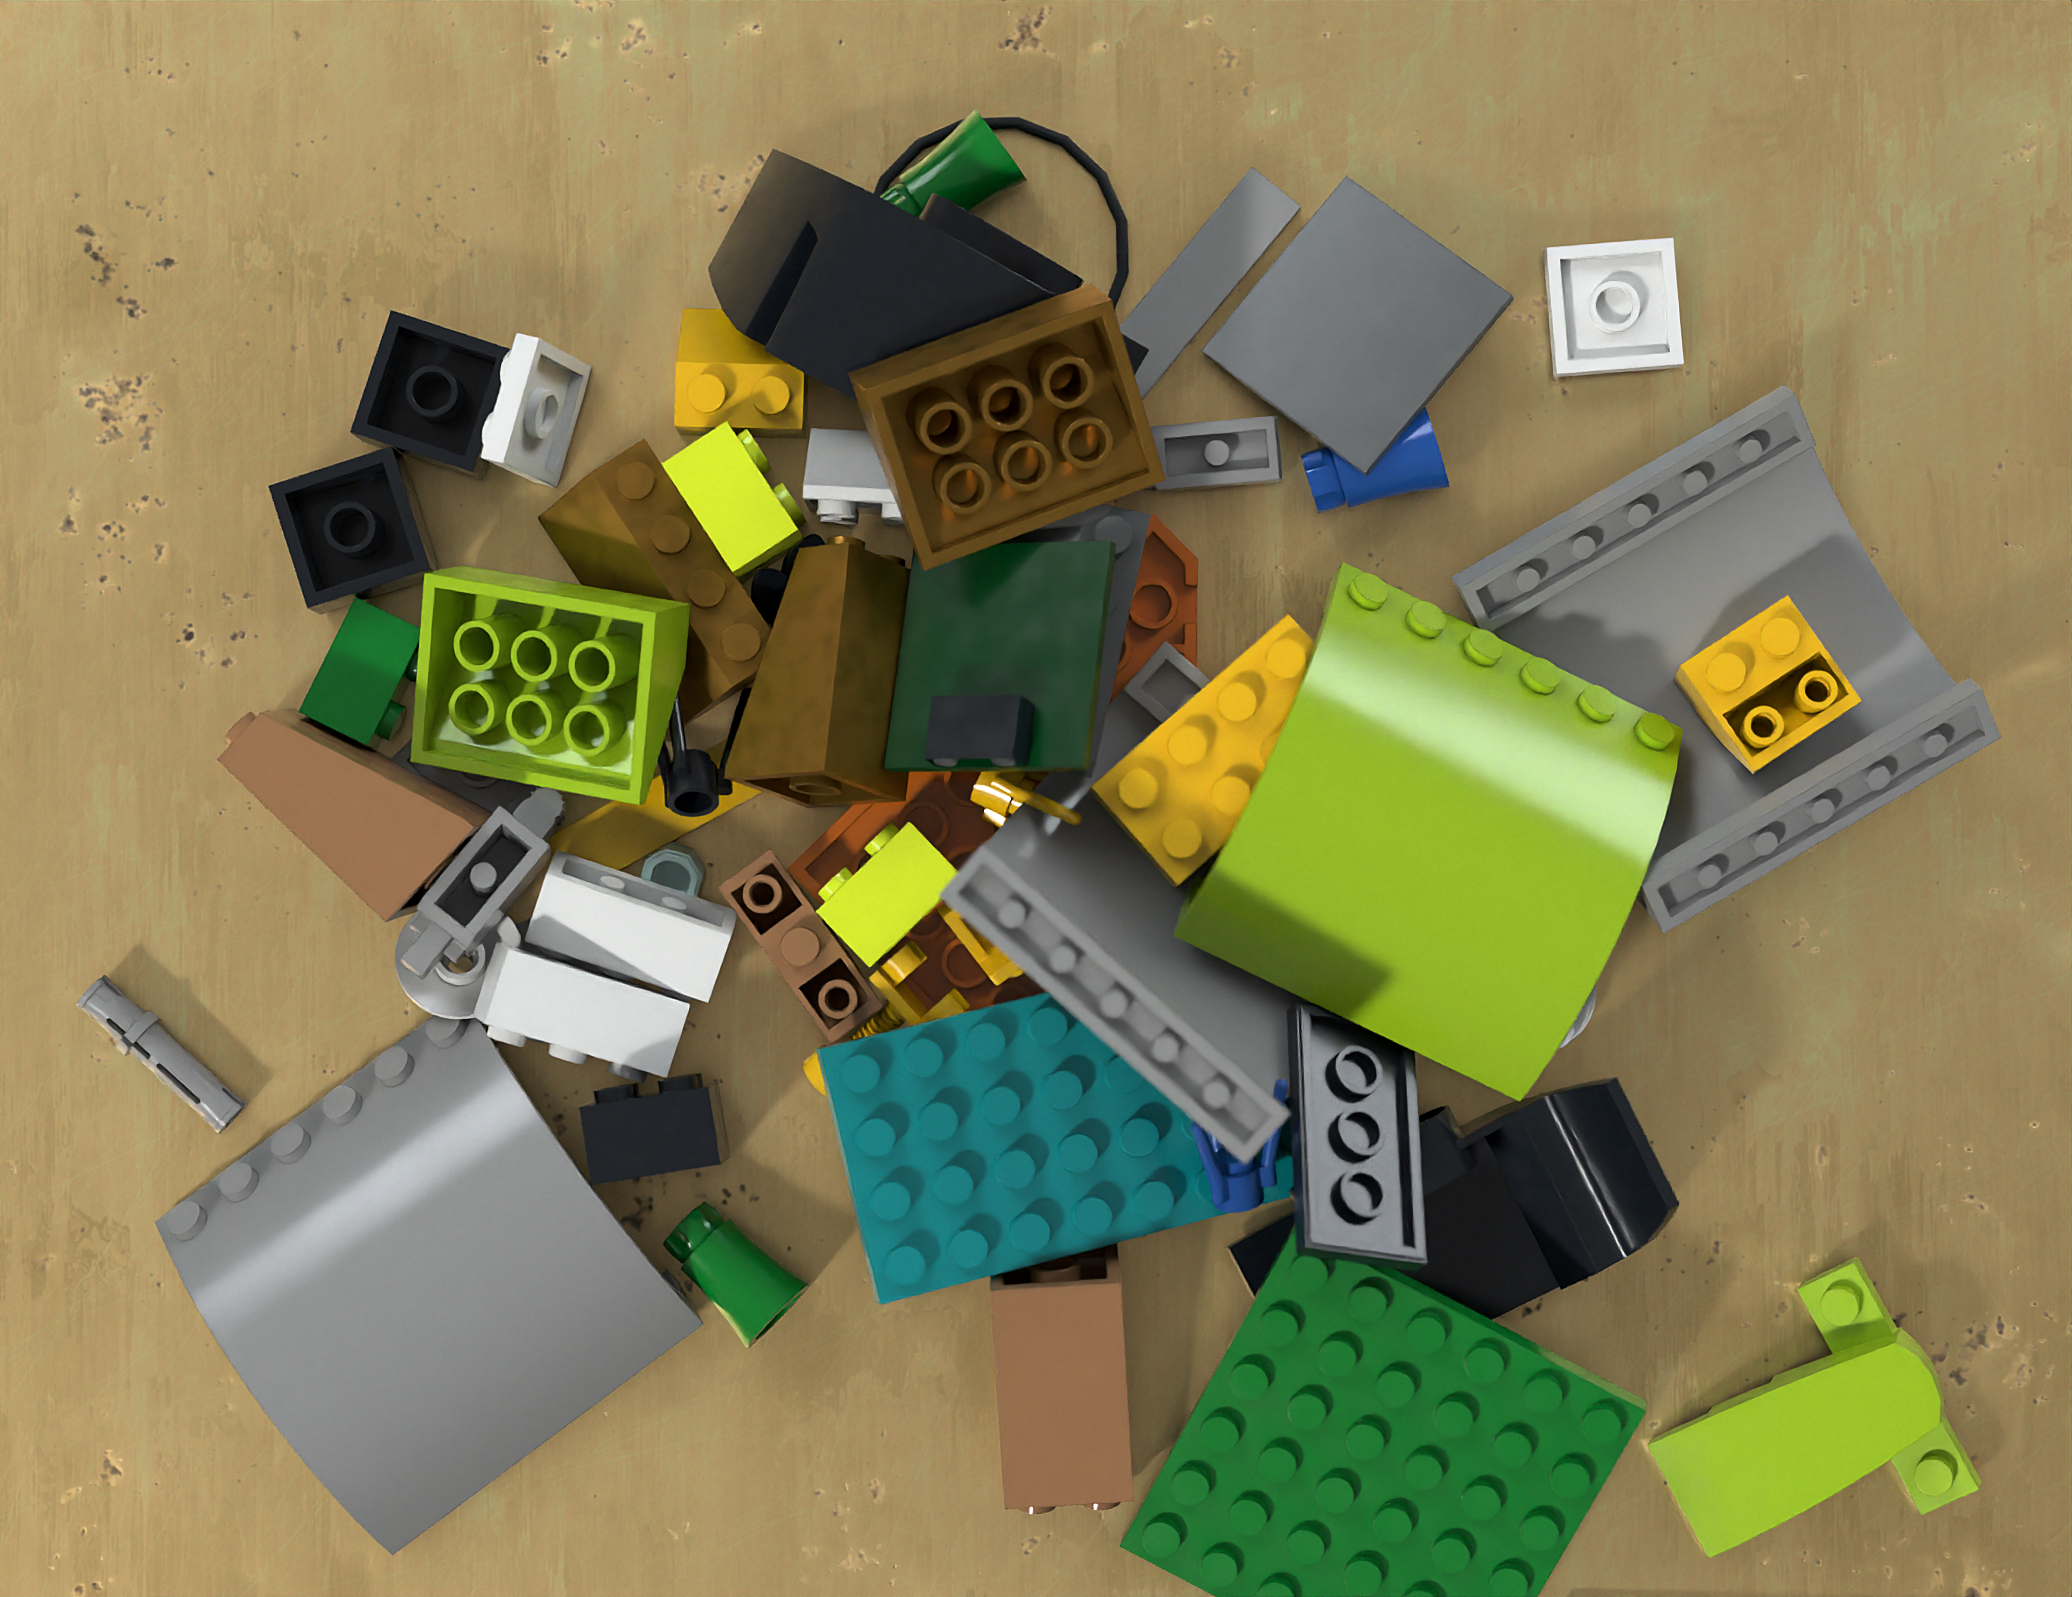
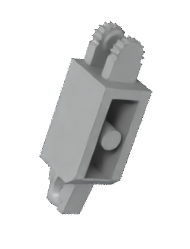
M536 787L535 792H530L531 797H526L512 815L499 805L418 904V916L410 927L420 936L401 958L402 965L421 980H424L444 955L455 963L464 954L468 957L472 955L550 861L551 851L550 845L547 842L556 833V827L558 825L561 826V821L565 820L563 815L565 813L563 808L565 801L562 800L563 794L560 795L558 790Z

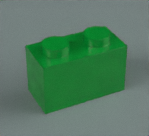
M355 597L298 712L378 749L383 738L391 741L397 734L407 712V707L401 705L400 702L410 682L416 683L420 628Z

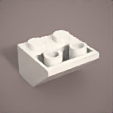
M811 428L803 484V499L809 511L817 512V515L820 516V522L858 524L859 514L881 515L885 526L906 528L868 431Z

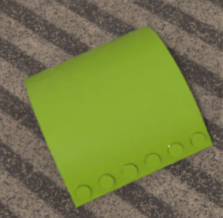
M1342 562L1331 578L1320 617L1323 620L1320 631L1278 738L1242 813L1206 879L1204 880L1196 876L1186 891L1173 936L1511 1098L1521 1101L1545 1069L1573 1025L1597 982L1631 911L1665 819L1676 774L1683 729L1670 723L1658 714L1650 713L1613 695L1601 686L1593 685L1556 667L1544 658L1536 657L1499 639L1487 630L1479 629L1442 611L1430 602L1413 597L1383 582L1373 574L1365 573Z

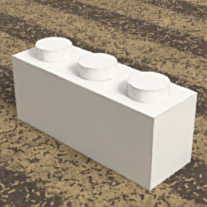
M556 850L547 870L524 941L538 945L543 953L557 959L567 960L576 958L597 965L601 971L613 978L621 980L636 978L660 986V989L665 994L673 998L685 1001L698 999L708 1003L738 914L734 909L690 896L684 892Z
M496 942L473 1016L482 1023L490 1025L487 1036L493 1039L524 1047L527 1037L550 1043L547 1052L549 1055L580 1065L585 1064L587 1055L611 1061L608 1072L644 1083L647 1073L667 1078L691 1004L684 1000L673 998L658 990Z

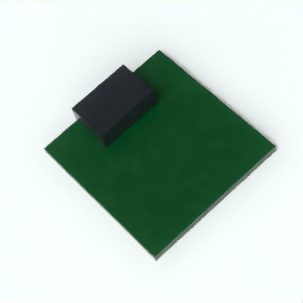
M1112 540L995 544L926 571L921 568L913 548L884 769L889 772L1089 771L1116 544Z

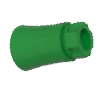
M974 108L948 137L923 159L898 176L902 182H898L885 190L880 197L916 217L920 215L931 193L940 195L971 212L995 196L1026 182L1027 179L976 108Z
M706 1201L692 1210L663 1242L667 1251L683 1264L681 1270L703 1291L725 1317L746 1349L764 1336L791 1309L810 1286L808 1282L784 1267L750 1239L731 1219L725 1222L720 1213Z

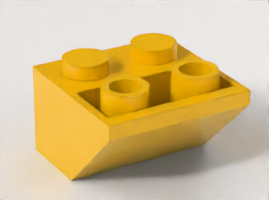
M1788 595L1681 664L1673 679L1707 729L1752 774L1862 702Z

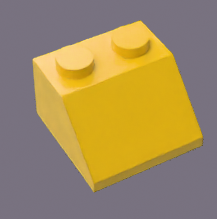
M683 308L675 369L674 427L680 436H704L727 421L736 435L747 429L752 437L807 439L808 375L764 350L766 346L737 330L722 309Z

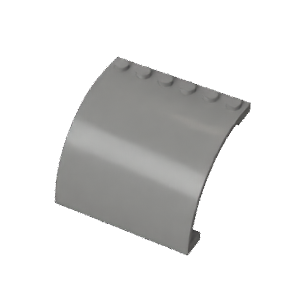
M1786 385L1765 395L1451 577L1475 627L1487 630L1499 639L1536 657L1544 658L1556 667L1593 685L1601 686L1613 695L1650 713L1658 714L1670 723L1683 729L1676 774L1665 819L1645 877L1636 896V899L1663 933L2001 738L1982 689L1971 678L1964 680L1958 685L1953 681L1914 629L1882 580L1845 515L1813 447L1816 443L1797 396ZM1788 595L1862 702L1752 774L1707 729L1673 679L1681 664Z
M1165 641L1108 706L1092 778L1061 771H1051L1034 790V792L1079 813L1082 817L1081 823L1072 825L1022 803L986 844L981 845L938 896L1242 1163L1246 1164L1290 1115V1111L1273 1097L1275 1082L1278 1079H1285L1287 1081L1286 1099L1290 1095L1287 1009L1296 1001L1309 1004L1315 1003L1173 936L1186 891L1196 876L1204 880L1206 879L1224 846L1183 882L1173 887L1089 792V788L1211 682L1208 677Z
M433 1015L155 1221L171 1259L198 1311L252 1395L319 1481L345 1510L392 1555L704 1324L679 1281L668 1270L662 1274L585 1178L517 1080L497 1047L499 1045L496 1040L487 1036L488 1026L476 1017L448 1019Z

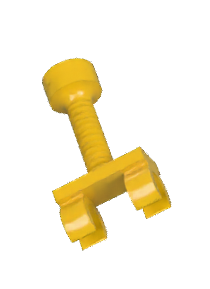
M911 940L869 977L872 983L889 1000V1004H886L880 1012L876 1013L871 1020L864 1024L847 1041L898 1029L905 1021L910 1025L962 1013L970 1007V1004L954 988L933 1008L928 1010L903 982L911 972L928 958ZM815 1051L802 1063V1067L812 1085L822 1095L827 1097L817 1052Z

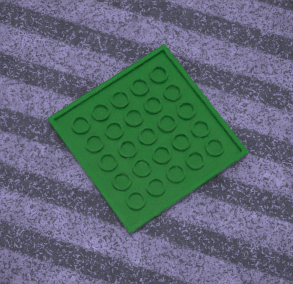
M1294 1224L1123 1534L1120 1547L1215 1597H1538L1647 1412V1401L1392 1268L1297 1255Z

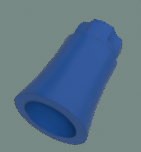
M1426 407L1368 477L1327 447L1311 450L1301 455L1318 513L1337 509L1344 506L1346 502L1348 508L1405 493L1450 487Z

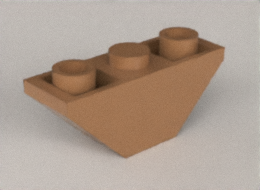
M771 849L718 886L831 1044L884 1006L833 930L818 915L815 905Z

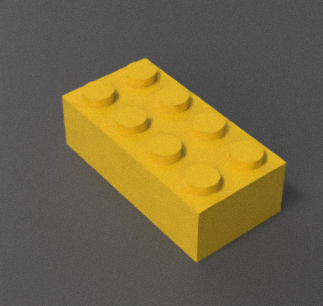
M1289 614L1089 788V792L1173 887L1183 882L1225 845L1255 787L1288 715L1315 645Z

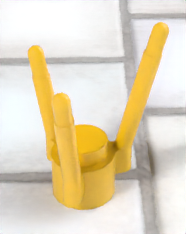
M982 771L971 794V801L985 807L981 819L999 828L1009 819V813L1013 814L1022 803L1072 825H1078L1082 821L1079 813L1034 792L1037 783L1029 779L1042 782L1051 771Z

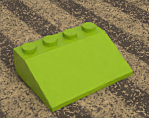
M466 565L424 573L410 762L631 804H644L685 669L691 604Z

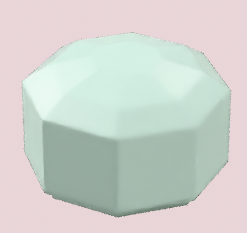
M670 842L647 856L641 878L697 897L701 891L706 868L694 848Z

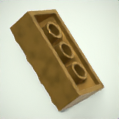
M645 438L590 472L538 517L539 522L581 585L691 604L685 669L679 686L684 726L755 681L771 629L723 559Z

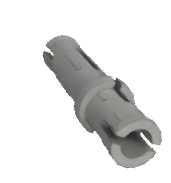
M103 975L102 978H99L91 985L76 1005L81 1010L83 1009L92 1019H95L118 1041L116 1048L125 1056L131 1053L146 1065L166 1086L199 1113L218 1134L224 1131L246 1107L247 1103L243 1099L241 1100L234 1092L222 1084L213 1073L158 1025L161 1019L154 1012L149 1010L145 1013L139 1006L127 998L106 975Z

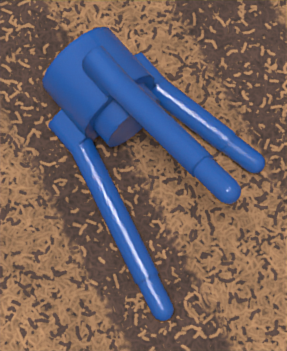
M1278 1079L1275 1082L1273 1097L1285 1106L1288 1083L1285 1079ZM1196 1121L1192 1123L1191 1129L1209 1181L1211 1201L1215 1208L1223 1212L1239 1213L1252 1210L1264 1202V1187H1272L1278 1183L1275 1162L1282 1124L1263 1144L1261 1160L1253 1156L1244 1164L1211 1134L1206 1132Z

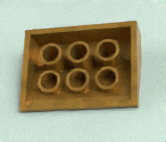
M1092 284L848 373L868 434L921 568L924 571L1166 480L1112 301Z

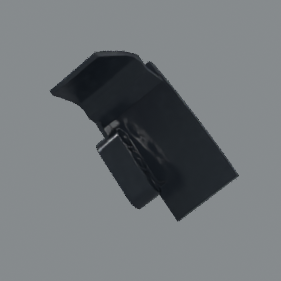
M775 149L771 150L708 267L711 284L721 308L737 330L766 346L764 350L855 401H857L848 373L1080 288L1084 283V280L1076 274L940 195L931 193L920 215L916 217L872 192ZM1122 334L1135 375L1149 349Z
M1614 1077L1576 1084L1525 1098L1521 1101L1503 1105L1461 1126L1458 1125L1448 1105L1419 1115L1426 1264L1417 1271L1392 1269L1493 1320L1558 1287L1562 1290L1591 1277L1639 1251L1654 1240L1672 1219L1680 1203L1618 1078ZM1292 1186L1288 1192L1294 1202V1187ZM1294 1210L1225 1247L1252 1300L1295 1224Z

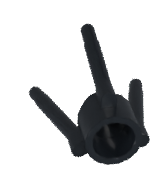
M746 687L741 691L719 768L711 761L710 755L705 751L687 749L680 692L678 690L669 720L673 759L671 760L664 738L657 761L664 785L665 806L670 808L672 812L686 817L707 815L718 807L719 795L732 794V781L724 778L725 767L751 688Z

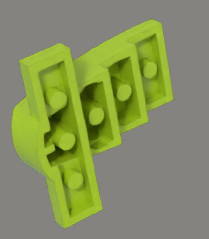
M1858 1256L1802 1282L1797 1289L1832 1352L1831 1355L1774 1375L1770 1383L1712 1406L1707 1414L1653 1437L1647 1445L1709 1559L1808 1510L1863 1478L1890 1459L1921 1515L1980 1489L1982 1481L1944 1414L1945 1404L1942 1385L1932 1361L1918 1342L1901 1327H1896Z

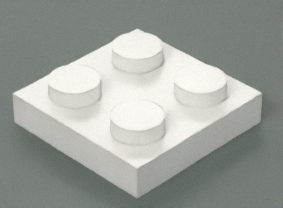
M1673 238L1546 247L1543 254L1554 377L1680 368L1684 364Z
M516 333L512 350L505 355L500 369L502 384L494 411L489 414L483 426L482 442L484 446L480 457L530 481L557 488L592 367L540 338Z

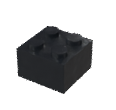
M391 310L350 432L363 442L381 448L392 446L402 455L483 481L489 461L480 457L484 446L482 442L483 426L489 414L494 411L502 384L500 380L502 361L505 355L512 349Z
M392 446L268 486L306 606L320 615L351 605L355 597L364 601L423 582L424 573L440 570L404 457Z
M695 1073L659 1080V1092L640 1095L638 1083L593 1091L595 1102L579 1107L591 1185L720 1165L728 1160L730 1152L719 1083L703 1085L702 1073Z

